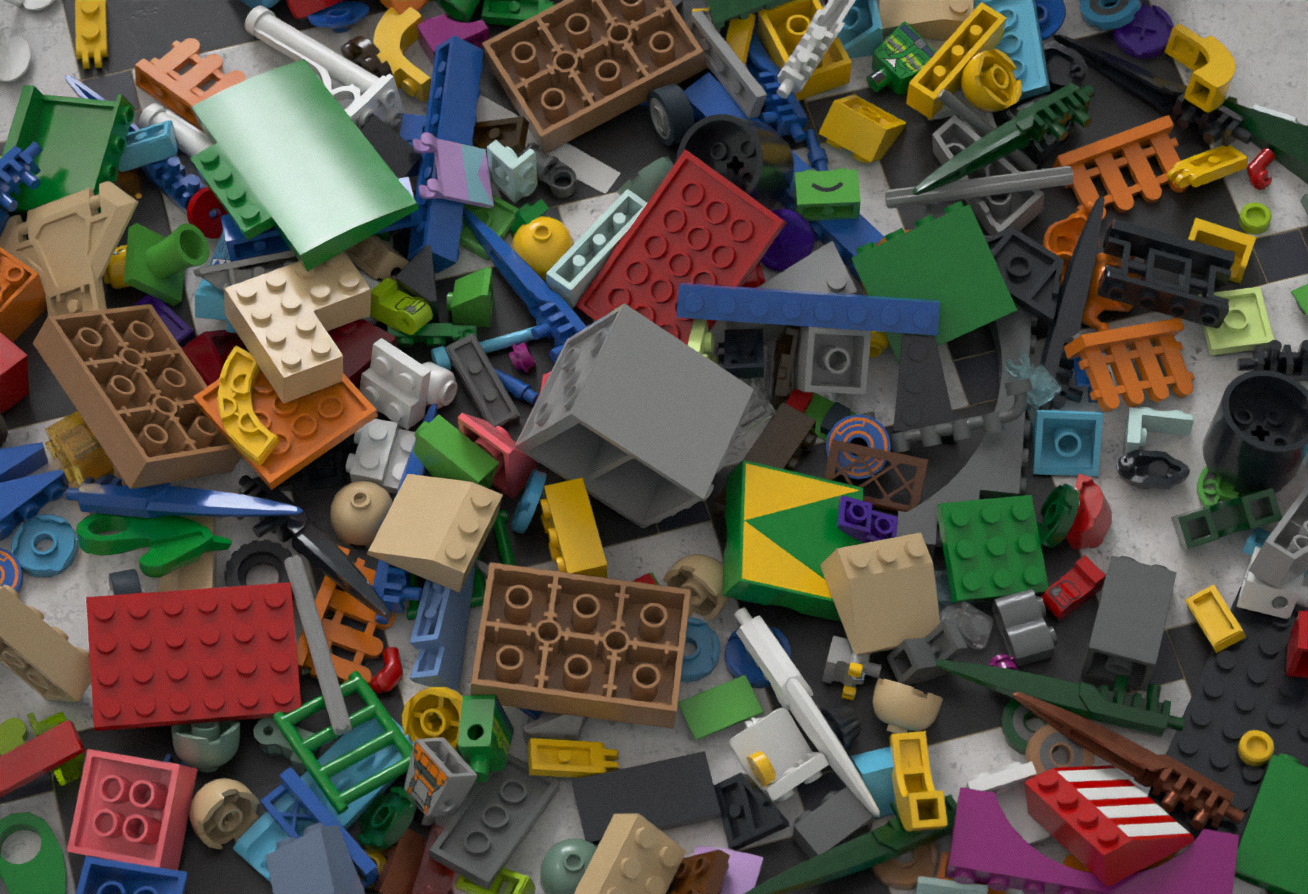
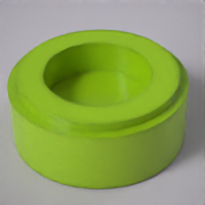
M1258 202L1248 203L1240 211L1239 225L1249 234H1261L1270 225L1271 212L1264 204Z

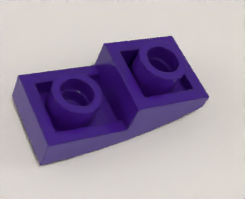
M843 495L839 498L837 528L842 532L864 543L896 537L898 517L873 511L872 503Z

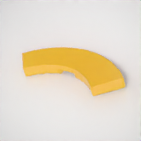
M235 346L225 361L219 377L218 409L223 426L232 443L249 460L261 466L278 445L279 439L277 435L270 432L260 422L253 411V384L261 369L249 352Z

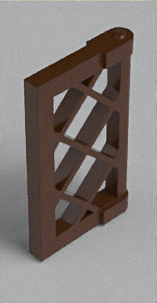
M832 439L824 479L833 481L835 477L842 473L848 484L853 485L845 471L862 461L872 478L858 487L862 488L874 480L885 496L882 499L863 496V501L872 503L873 507L897 512H908L920 503L929 459ZM839 451L857 454L859 459L842 468L838 462ZM869 456L888 460L891 465L874 475L865 458ZM902 463L916 466V476L907 482L896 465ZM836 466H837L840 471L835 474V470H836ZM894 468L904 485L887 495L877 478ZM914 482L912 490L909 485ZM905 487L911 494L909 505L891 501V496Z

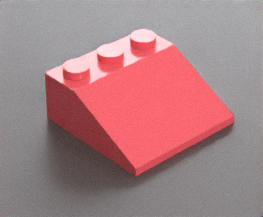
M87 749L67 852L178 870L198 769L179 764Z

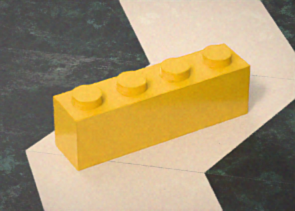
M981 2L911 80L908 86L906 104L932 120L945 105L937 98L939 92L945 88L954 95L961 87V73L969 60L984 50L994 49L1003 39L1006 17Z

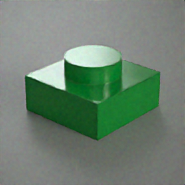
M542 199L532 206L526 203L514 214L517 219L511 225L510 230L515 234L521 225L529 224L539 216L543 217L549 210V207Z

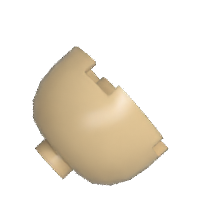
M355 481L344 486L335 495L330 508L331 526L336 536L346 545L350 546L351 543L354 545H366V548H370L393 501L389 493L376 483Z
M691 554L680 558L663 578V582H667L669 587L691 589L688 613L690 617L695 612L705 616V621L715 619L729 600V597L722 596L723 565L717 559L707 555Z
M878 678L872 703L878 719L888 724L886 731L898 734L907 733V731L920 732L927 729L935 721L943 698L932 693H928V695L923 694L922 691L902 683Z
M227 778L213 780L204 785L191 801L189 809L191 826L208 847L222 849L221 844L227 843L233 838L237 842L259 819L256 809L257 804H260V802L240 781Z

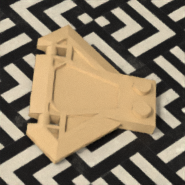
M106 181L99 184V194L96 196L92 188H87L27 211L26 222H22L20 215L10 217L0 236V247L39 274L46 295L48 316L105 310L107 308L102 276L139 202L111 181Z

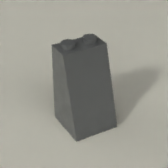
M1111 556L1081 675L1114 683L1116 676H1124L1128 678L1127 687L1147 692V687L1157 662L1177 572L1170 571L1162 565L1139 563L1128 556Z

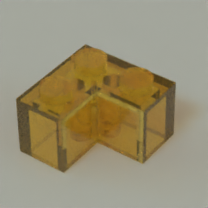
M78 411L45 428L49 441L45 442V446L54 460L58 459L61 464L60 469L65 472L69 484L75 482L79 488L80 484L87 477H94L96 481L100 476L105 477L106 474H115L112 461Z

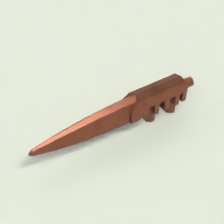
M1021 692L1012 694L1027 709L1080 746L1134 777V781L1144 787H1155L1152 792L1153 794L1159 796L1161 791L1166 793L1160 804V807L1165 812H1172L1179 801L1185 804L1183 811L1189 814L1191 809L1197 811L1191 821V825L1195 829L1202 830L1209 818L1213 820L1211 826L1215 828L1218 827L1223 817L1230 819L1238 825L1244 818L1246 813L1230 804L1235 793L1170 756L1156 754L1101 725Z

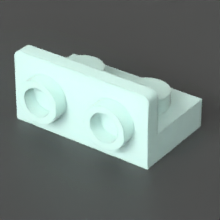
M497 140L487 146L490 182L514 203L523 196H529L537 186L536 152L529 149L518 158L510 147H504Z

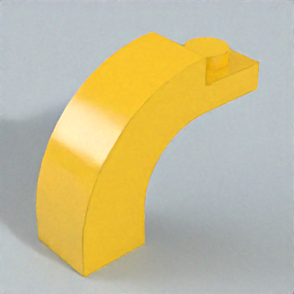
M391 7L382 16L375 30L374 44L381 51L377 54V57L381 63H384L386 60L389 63L398 90L402 87L409 96H415L425 103L429 99L430 77L404 57L406 50L418 40L417 25L423 23V17L412 7H409L401 15Z
M1182 24L1174 26L1165 53L1193 71L1184 98L1209 113L1218 108L1226 98L1235 73L1234 58L1229 50L1212 35L1202 38Z
M926 731L891 734L889 736L893 763L891 775L897 809L904 828L907 831L945 828L947 826L944 792L943 790L935 791L933 785Z

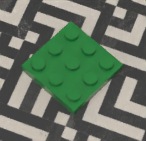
M1032 495L940 503L936 506L953 603L997 599L1030 589L1034 591L1035 595L1044 594L1049 588Z

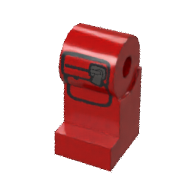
M1084 555L1075 563V566L1062 576L1059 581L1051 585L1041 598L1045 607L1058 620H1062L1102 590L1106 575Z

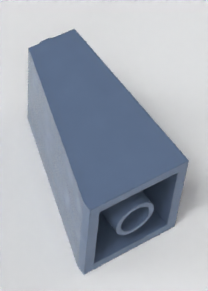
M322 822L311 825L303 830L304 836L298 839L296 837L284 839L276 844L277 850L265 855L273 894H365L338 825L324 827Z

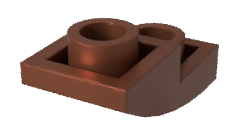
M408 828L396 843L383 850L382 854L389 858L372 888L382 894H410L421 867L427 838Z

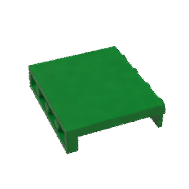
M23 85L2 157L14 145L25 151L33 142H36L43 149L34 159L41 171L37 175L33 172L32 174L41 183L37 189L32 190L22 182L18 186L21 190L18 195L11 192L9 195L18 202L17 208L12 212L27 214L29 210L87 188H92L96 196L99 194V184L106 181L114 183L118 176V165L121 155L126 149L128 131L135 118V107L122 94L117 95L116 101L46 95L42 94L35 86ZM0 204V208H1L3 211L9 212L6 208H4V207Z
M961 201L944 208L946 215L934 220L931 214L914 222L916 228L904 233L903 228H900L885 235L887 240L885 243L875 247L872 241L855 249L858 255L851 258L868 296L938 300L940 302L938 335L910 334L935 337L937 346L1018 310L971 205L963 206ZM885 332L897 361L900 363L902 334L908 333Z
M1287 754L1272 755L1237 850L1234 877L1275 894H1308V767L1300 765L1299 760Z

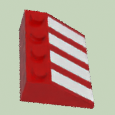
M1113 765L1056 767L1024 782L1028 814L1106 887L1194 843V836Z

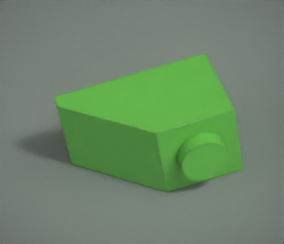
M485 267L455 280L454 291L447 294L446 311H451L452 324L480 327L491 326L494 307L492 268Z

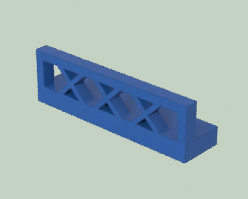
M291 767L280 774L282 784L260 800L264 809L289 838H300L296 833L297 821H312L314 824L322 822L324 827L338 825L357 874L362 879L360 881L363 889L365 890L373 884L379 876L377 865ZM288 793L295 801L294 812H278L272 804ZM299 807L303 810L305 814L299 813ZM286 820H292V827Z

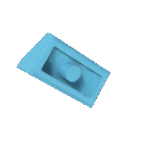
M172 120L128 133L126 149L121 155L118 165L119 171L125 172L177 155V144Z

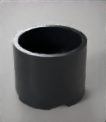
M728 114L711 115L696 122L684 135L678 148L676 161L686 149L769 210L774 208L773 205L778 202L786 188H790L792 183L794 160L788 142L784 141L781 135L767 124Z
M1266 370L1247 372L1231 381L1225 389L1203 440V457L1210 472L1213 475L1217 473L1223 480L1235 486L1234 491L1242 494L1264 488H1273L1274 493L1281 491L1282 487L1287 485L1296 476L1308 451V390L1289 376Z

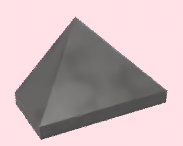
M559 713L548 714L522 726L523 740L526 745L530 738L578 741L587 717Z

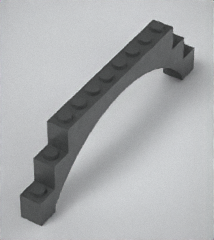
M926 204L924 217L931 214L934 220L946 215L944 208L951 205ZM1016 303L1017 311L988 323L995 343L999 374V393L994 412L1010 409L1014 404V395L1007 396L1004 383L1030 378L1031 383L1033 382L1034 363H1029V354H1035L1036 335H1031V326H1037L1038 317ZM1032 391L1027 392V406L1025 409L1027 411H1031ZM1025 411L1017 420L1005 423L1004 431L985 434L979 447L967 464L947 485L931 498L908 512L898 511L896 537L921 533L931 559H933L935 547L941 548L942 546L936 512L938 504L1025 496L1027 478L1021 477V468H1027L1029 449L1023 448V439H1029L1031 420L1025 419Z

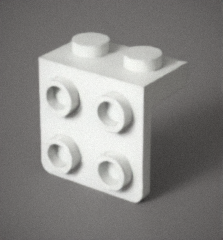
M777 708L731 738L729 742L745 773L753 779L771 801L776 800L777 803L792 796L795 793L793 788L800 783L809 784L818 779L823 774L821 770L829 765L823 753L811 751L786 708ZM756 751H761L767 756L776 773V780L765 787L757 781L747 762V757Z
M1021 762L1011 763L1000 772L991 775L988 772H983L973 776L967 782L966 788L996 794L999 805L1007 820L1027 843L1032 845L1050 838L1051 834L1028 814L1024 782L1037 775L1032 762L1021 764Z

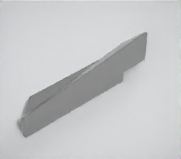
M292 251L201 267L193 270L195 276L202 277L224 292L226 287L299 262V260Z

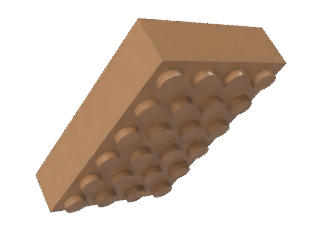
M564 0L482 43L487 64L521 117L524 116L529 122L528 129L544 153L550 152L647 100L650 91L673 83L677 85L705 70L704 51L670 0Z
M151 304L47 317L33 345L130 489L227 473L234 470L242 456L194 402L193 396L208 386Z
M490 562L470 695L496 694L501 705L507 707L673 729L677 713L691 589Z

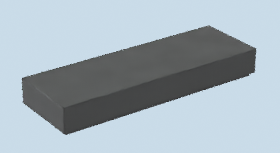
M474 333L445 347L450 361L485 421L494 427H503L520 418L518 410Z

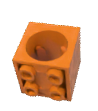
M0 247V332L11 342H14L47 308L46 295L39 274Z

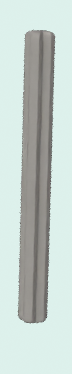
M1070 166L959 180L920 195L913 194L915 187L892 189L885 192V201L887 208L892 209L1070 185L1073 183V171Z
M299 555L288 557L285 559L284 564L289 581L291 582V588L332 728L336 735L349 733L352 730L351 722L302 557Z

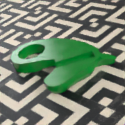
M96 513L85 517L77 524L76 529L78 547L89 554L99 556L117 555L150 547L149 551L138 561L143 574L151 578L162 577L181 567L193 564L199 560L203 553L228 550L232 545V540L212 535L210 529L206 526L178 515L144 518ZM105 531H122L113 535H97Z
M30 812L11 813L0 820V878L5 883L10 894H66L67 892L66 862L63 851L45 819ZM20 830H29L38 834L41 838V847L38 854L32 860L22 864H13L3 859L1 855L2 844L12 833Z

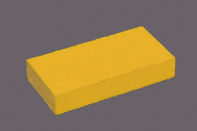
M1214 584L1185 599L1188 609L1216 653L1246 637L1243 629Z

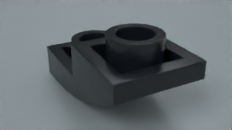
M340 450L323 454L276 487L280 491H307L346 485L344 455Z

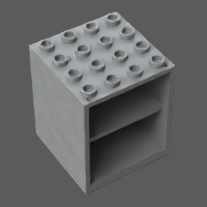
M623 304L566 340L514 447L567 481L583 477L589 495L644 529L654 523L661 522L662 519L670 515L674 516L685 508L689 509L693 504L705 501L714 488V484L711 482L715 474L722 469L726 462L724 454L727 447L734 442L739 433L737 425L751 407L749 399L754 389L640 313Z

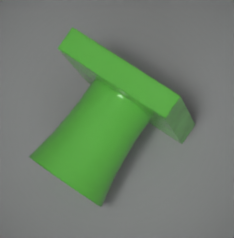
M137 223L128 228L124 283L173 306L182 302L184 270L203 265L208 260L209 245L206 237L196 226L187 223L180 225L167 237Z

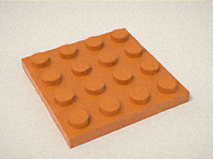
M260 370L253 384V411L260 422L270 432L278 436L279 443L263 464L259 466L244 456L226 433L218 409L217 397L220 380L218 379L193 396L195 404L271 490L378 417L377 409L344 373L342 382L283 404L262 370Z

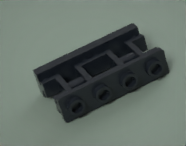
M1113 219L1103 239L1102 248H1104V254L1118 257L1117 268L1106 265L1100 277L1101 284L1097 295L1204 326L1220 328L1229 312V299L1214 295V286L1216 284L1225 287L1231 276L1230 268L1234 263L1235 252ZM1134 256L1143 259V263L1130 260L1129 257ZM1153 268L1179 274L1178 285L1152 278ZM1128 272L1140 275L1141 280L1128 277ZM1191 273L1204 276V279H1198L1190 275ZM1189 289L1201 292L1202 297L1189 294Z

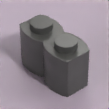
M1030 589L994 599L992 606L994 619L1003 638L1009 658L1014 657L1015 664H1018L1016 667L1051 658L1055 649L1054 646H1057V637L1053 627H1047L1043 619L1046 616V609L1042 598H1036L1034 591Z

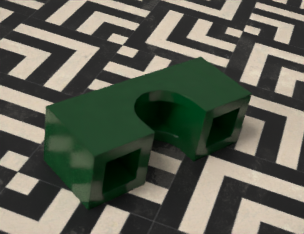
M1264 488L1171 517L1180 548L1189 549L1219 540L1220 537L1280 521L1282 516L1273 488Z

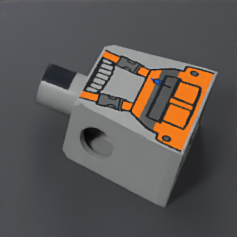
M444 737L416 739L413 746L404 787L415 799L417 809L414 819L422 825H432L435 817L455 815L477 777V774Z

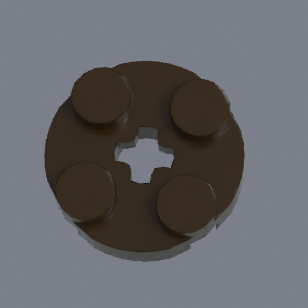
M357 36L341 46V52L346 59L379 78L388 74L393 76L387 60L381 63L377 57V54L381 51L369 39Z

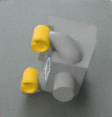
M833 635L822 682L831 684L832 681H838L843 683L841 697L853 701L856 694L855 686L857 684L863 685L865 675L879 678L882 665L869 662L870 654L856 656L848 639Z

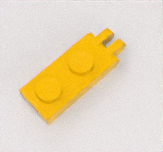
M75 0L77 59H82L83 69H90V58H94L96 68H102V57H108L107 0Z
M1222 145L1176 162L1173 168L1168 171L1167 179L1175 182L1180 188L1189 185L1198 187L1246 169L1248 157L1231 145L1227 147Z
M530 738L527 743L529 775L583 778L620 770L619 763L615 761L619 759L618 750L605 749V744L602 742Z

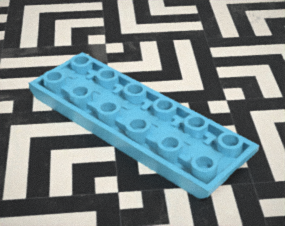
M374 717L352 729L349 733H345L317 761L321 766H324L385 733V731ZM394 720L396 725L399 727L403 735L406 737V739L412 746L414 742L410 739L408 734L405 735L403 728ZM391 744L330 777V780L339 793L404 758L394 744ZM308 771L300 777L345 830L365 812L366 808L378 795H381L396 780L394 779L348 804V810L343 814H338ZM286 793L273 806L278 812L293 813L295 801ZM299 807V813L305 814L303 810ZM266 811L237 840L233 850L271 883L265 855L277 850L276 844L289 838V836ZM286 820L292 827V820ZM297 821L296 833L300 837L304 836L303 830L314 825L312 821Z

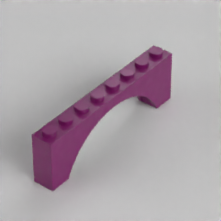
M960 787L946 877L953 878L959 884L971 885L976 882L988 884V887L994 890L1006 891L1011 888L1022 890L1024 894H1233L1239 835L1203 829L1194 843L1174 859L1150 870L1134 873L1106 887L1093 873L1064 866L1046 857L1027 843L1007 820L995 793Z

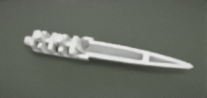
M829 0L823 10L818 9L805 35L778 74V83L781 85L777 90V94L780 97L787 98L791 91L798 93L803 89L845 25L842 21L855 0Z
M746 608L738 610L734 616L741 626L736 633L743 642L748 654L752 655L757 667L761 668L765 679L770 681L781 706L791 711L815 747L824 754L829 765L853 794L874 816L880 818V811L859 772L811 698L813 695L812 689L763 618L759 615L752 619Z

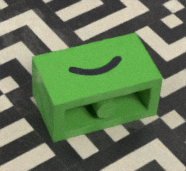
M838 168L833 171L805 170L794 173L795 212L801 214L807 221L859 218L861 198L858 169Z

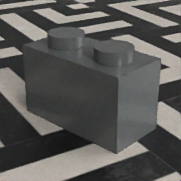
M846 786L840 792L834 790L827 794L821 801L822 805L813 812L806 810L800 814L794 821L792 838L811 859L870 831L874 816Z

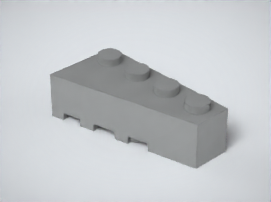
M953 115L932 134L933 152L943 165L981 137L956 115ZM1001 158L956 181L1018 173L1019 171L1005 158ZM1040 189L967 198L965 200L971 205L974 214L988 235L996 236L998 232L1010 227L1020 232L1043 211L1044 193Z
M833 241L757 287L857 295L858 292ZM726 321L727 329H763L764 342L778 338L786 325Z
M1308 484L1267 538L1248 570L1256 575L1259 580L1271 584L1275 588L1281 587L1308 570Z

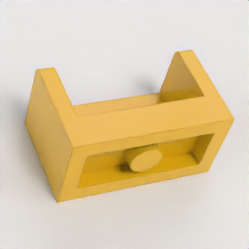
M1195 218L1188 239L1235 252L1234 263L1230 268L1231 276L1229 280L1241 284L1256 237Z

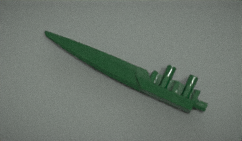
M1070 83L1019 111L1015 118L984 135L940 166L913 189V194L920 195L949 184L1003 158L1017 149L1020 151L1029 146L1030 137L1038 143L1042 141L1043 134L1046 133L1048 136L1053 134L1059 141H1063L1068 136V131L1064 129L1068 120L1072 123L1078 122L1083 128H1086L1092 122L1087 113L1090 104L1089 98L1095 94L1093 88L1088 85L1081 89Z
M949 660L935 661L939 668L1011 697H1014L1012 694L1015 692H1021L1093 722L1157 737H1162L1166 728L1183 730L1185 719L1170 715L1171 701L1164 700L1163 703L1159 702L1161 686L1158 684H1148L1146 699L1141 698V693L1135 692L1133 696L1126 694L1128 678L1124 676L1115 677L1113 691L1108 690L1109 686L1106 685L1096 689L1094 685L1082 682L1078 684L1012 669Z
M951 794L944 797L947 826L945 828L907 831L901 822L895 800L890 804V807L896 818L889 819L885 825L802 862L744 894H782L814 886L867 869L952 834L957 803Z

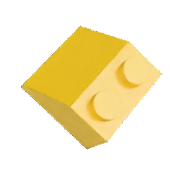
M854 94L833 101L818 134L826 137V142L829 145L838 149H843L844 147L853 152L852 156L856 160L863 163H872L882 159L907 123Z

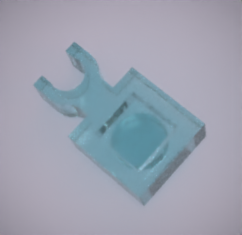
M1024 351L1019 353L1018 358L1023 363L1022 366L1014 365L1011 359L1006 361L1005 368L1013 376L1019 377L1017 380L1030 378L1033 391L1027 392V402L1034 410L1060 394L1061 386L1042 364L1033 369L1030 365V358Z

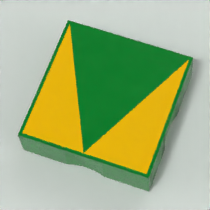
M742 460L726 477L725 520L727 525V544L723 558L722 596L765 606H784L802 614L841 622L820 565L837 548L862 544L861 541L838 529L837 519L839 498L843 495L863 501V488Z

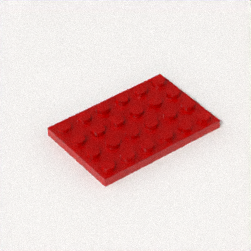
M685 149L575 306L597 321L621 305L626 304L688 345L694 319L677 318L679 283L742 287L787 222ZM707 320L709 332L718 320Z
M291 582L86 597L94 731L270 718L279 711L286 714L301 707Z

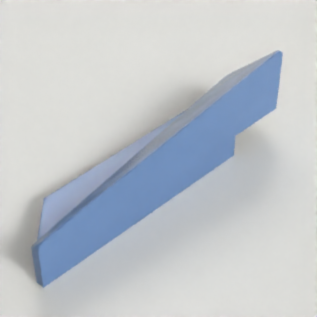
M473 565L460 593L430 580H425L410 644L417 650L421 649L410 675L412 682L428 687H448L459 692L475 565Z

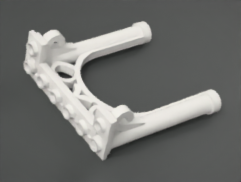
M257 6L249 12L245 21V29L248 33L295 61L305 59L312 70L322 79L324 85L337 102L344 99L354 100L345 109V112L360 131L374 115L392 130L401 124L402 115L406 113L394 76L391 74L383 75L381 78L375 76L276 18L275 14L264 6ZM331 79L337 81L343 86L334 89ZM154 103L147 106L139 118L140 129L172 120L177 149L189 157L214 145L204 132L159 104Z

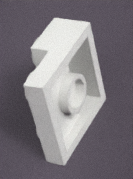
M381 338L373 344L370 368L361 374L359 391L377 409V412L386 415L391 422L398 423V428L408 430L424 418L431 370Z
M373 419L357 430L354 436V444H358L356 454H349L346 463V472L350 473L351 482L369 481L379 484L389 493L396 494L416 439L414 437L415 432L399 429L398 423L380 419Z

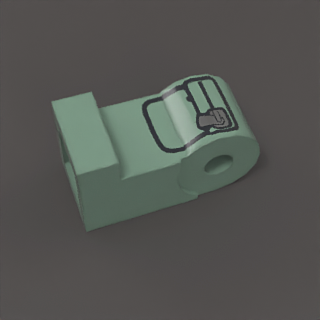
M273 718L259 720L253 732L260 751L266 755L278 754L290 759L293 770L304 774L307 769L285 739ZM294 726L303 740L314 735L312 732ZM321 747L311 751L315 758Z

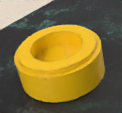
M1259 730L1245 733L1238 745L1240 758L1251 766L1266 764L1274 751V743L1271 737Z
M756 751L747 757V762L753 775L762 786L765 787L776 780L775 770L763 752Z

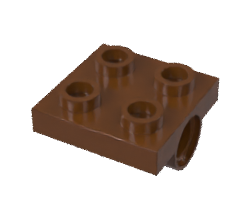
M717 849L683 858L675 873L676 880L670 894H721L729 869L728 860L730 855Z

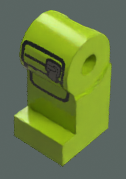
M388 277L371 290L370 317L398 331L412 335L432 319V310L426 301L419 297L413 298L398 290L397 282Z

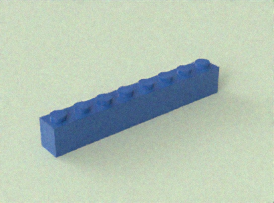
M455 35L438 45L435 50L424 133H431L437 139L473 146L472 137L477 120L475 114L477 101L480 96L479 83L480 75L483 71L482 59L484 50ZM434 152L421 153L423 156L420 160L415 201L419 206V209L416 210L419 225L411 227L407 260L411 261L424 246L431 245L434 272L438 274L456 264L458 260L460 233L463 228L462 215L465 203L442 198H421L419 186H427V180L431 178L438 180Z
M679 283L677 318L938 335L940 302L938 300Z

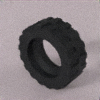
M266 539L264 541L254 540L252 543L241 545L240 549L231 554V559L226 563V571H224L226 587L247 585L246 576L248 571L258 564L273 566L279 574L277 583L290 582L284 561L286 558L292 557L291 551L288 548L282 547V544L278 542L274 543ZM292 591V600L294 601L295 598Z

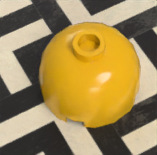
M998 49L984 50L972 57L961 73V86L965 98L978 110L994 113L1017 103L1022 94L1021 78L1016 80L1013 73L1017 69L1015 64L1005 53Z
M539 216L529 224H523L518 228L513 237L512 249L543 281H547L546 273L574 245V241L569 229L562 222L551 217Z
M429 687L417 692L414 697H411L406 702L402 713V728L405 735L408 734L414 743L416 739L444 737L454 749H457L463 699L461 694L448 687Z

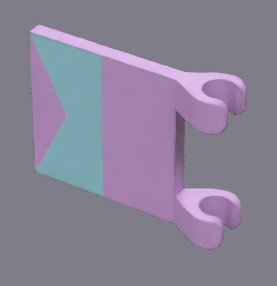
M426 132L421 134V140H413L415 152H434L438 180L431 178L427 180V186H419L421 198H442L485 208H492L494 206L486 149L437 139L431 133Z

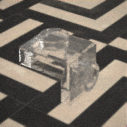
M965 601L945 607L939 615L940 623L943 620L954 619L965 644L977 651L986 648L995 619Z

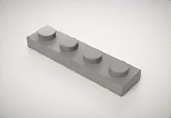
M702 11L691 13L687 27L703 49L706 65L748 119L758 117L767 96L763 87L751 75L747 67L740 61L730 45L726 43Z

